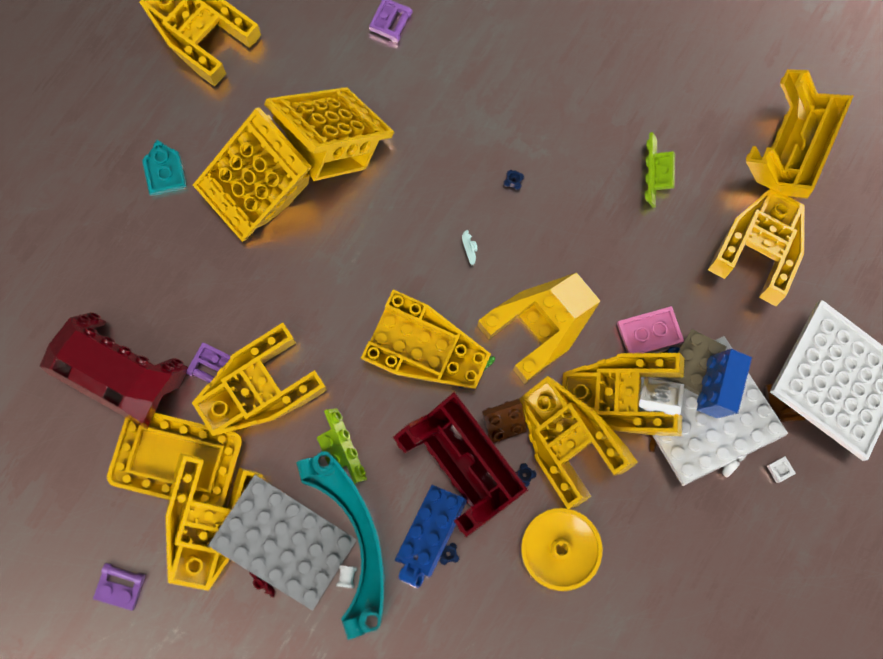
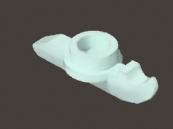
M466 230L462 235V242L470 264L474 265L476 260L475 252H477L478 247L476 241L470 240L472 236L468 234L469 230Z

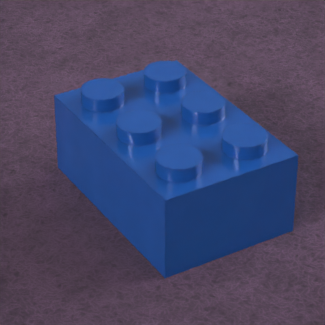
M728 349L710 356L706 364V375L702 379L703 387L697 398V411L717 419L738 414L752 357L734 349Z

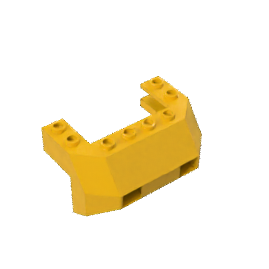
M787 69L784 77L781 78L780 86L790 108L783 118L781 128L777 131L774 144L766 148L763 157H761L757 147L752 146L750 153L746 156V163L757 183L785 196L808 198L816 186L854 96L817 93L809 70Z

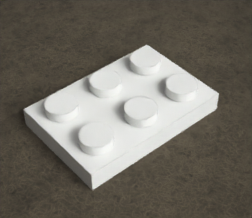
M645 377L639 407L647 411H663L668 415L680 414L684 384Z

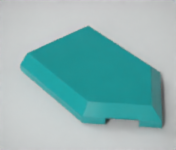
M156 140L149 154H146L142 160L149 195L155 196L186 188L179 152Z

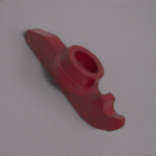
M249 571V574L254 578L253 586L258 590L264 589V593L269 594L273 598L275 596L273 586Z

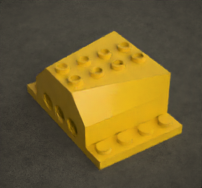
M348 87L266 98L264 103L271 114H273L272 119L278 129L311 165L312 168L308 171V174L313 181L365 170L379 140L392 138L394 131Z
M259 107L255 108L194 182L193 186L243 242L258 227L267 224L293 202L309 184L310 175L307 172L312 167L276 127L271 116L266 115Z

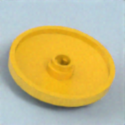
M556 508L545 511L529 523L523 534L521 556L524 566L530 576L546 588L557 591L577 589L594 577L601 564L603 551L600 535L594 524L586 516L575 510Z

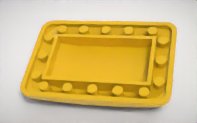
M154 413L148 429L125 418L107 473V481L114 487L169 500L180 453L191 455L204 460L192 500L223 507L241 449L242 439L239 434L232 431L212 436L204 424L159 413Z

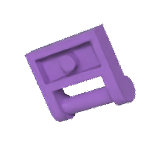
M382 0L369 26V30L385 36L393 42H398L401 37L400 33L413 11L409 7L394 1ZM397 12H399L402 15L394 31L390 30V27L397 15Z
M202 342L186 374L196 376L210 383L214 376L198 369V365L202 364L218 372L229 361L231 356Z
M105 563L93 599L133 611L145 580V574L140 572L138 574ZM112 575L134 582V587L108 581L109 576Z

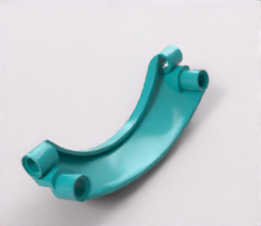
M323 451L314 457L296 462L301 483L318 489L333 499L350 519L358 538L361 553L359 584L352 603L341 618L346 638L350 640L365 633L375 631L381 625L384 602L383 560L377 531L362 496L335 458L329 452ZM325 456L329 457L330 463L325 467L320 466V459ZM374 615L377 617L378 624L375 627L367 625L366 619L368 616Z

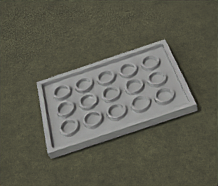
M254 475L208 546L313 611L338 571L339 565L343 563L357 539Z

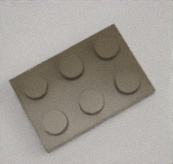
M691 329L678 352L684 357V378H665L675 383L684 384L685 389L699 395L703 387L702 379L706 375L708 359L714 354L725 351L727 346Z

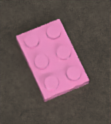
M672 306L617 322L627 353H650L684 342Z

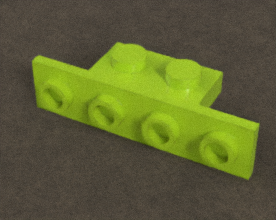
M649 132V139L646 141L647 150L649 151V156L646 157V165L649 167L648 173H646L648 190L645 192V198L651 207L654 208L656 207V190L675 188L674 151L657 153V138L653 132Z
M337 408L326 409L324 413L331 429L317 437L322 452H329L342 468L347 467L354 484L366 481L365 469L359 461L357 450L353 447L341 413ZM325 456L326 462L329 464L330 458Z

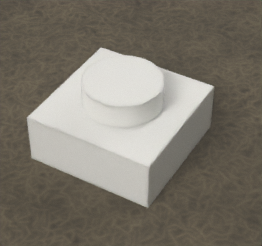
M786 456L767 465L776 483H780L796 474Z

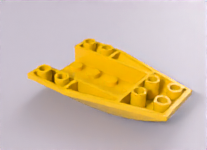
M393 289L373 336L368 341L360 359L395 375L476 389L491 353L429 305Z

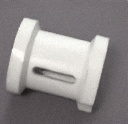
M339 565L340 577L336 586L354 588L353 578L357 568Z

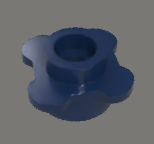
M509 170L507 171V179L504 180V185L519 190L524 175L518 171Z
M522 463L520 469L515 472L526 487L530 485L532 478H535L537 475L536 471L529 468L526 463Z
M455 543L445 546L440 559L442 565H446L448 562L456 563L459 561V556L456 552L457 545Z

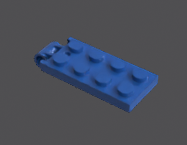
M431 485L394 560L405 564L399 573L400 581L419 588L424 581V575L428 577L432 575L455 528L456 523L454 520L461 515L467 503L465 498Z

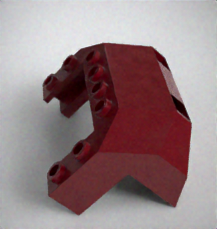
M89 312L70 317L49 343L40 367L52 377L143 428L148 429L162 396L180 388L188 367L176 358L154 365L149 362L148 358L132 353L130 348L114 343L115 341L112 338L98 334L94 328L105 325L106 321L100 319V316L96 313Z
M455 392L449 395L430 413L407 424L393 436L397 446L404 454L425 444L428 452L439 463L440 468L450 478L453 486L467 500L471 508L454 520L459 531L465 537H468L528 491L527 487Z

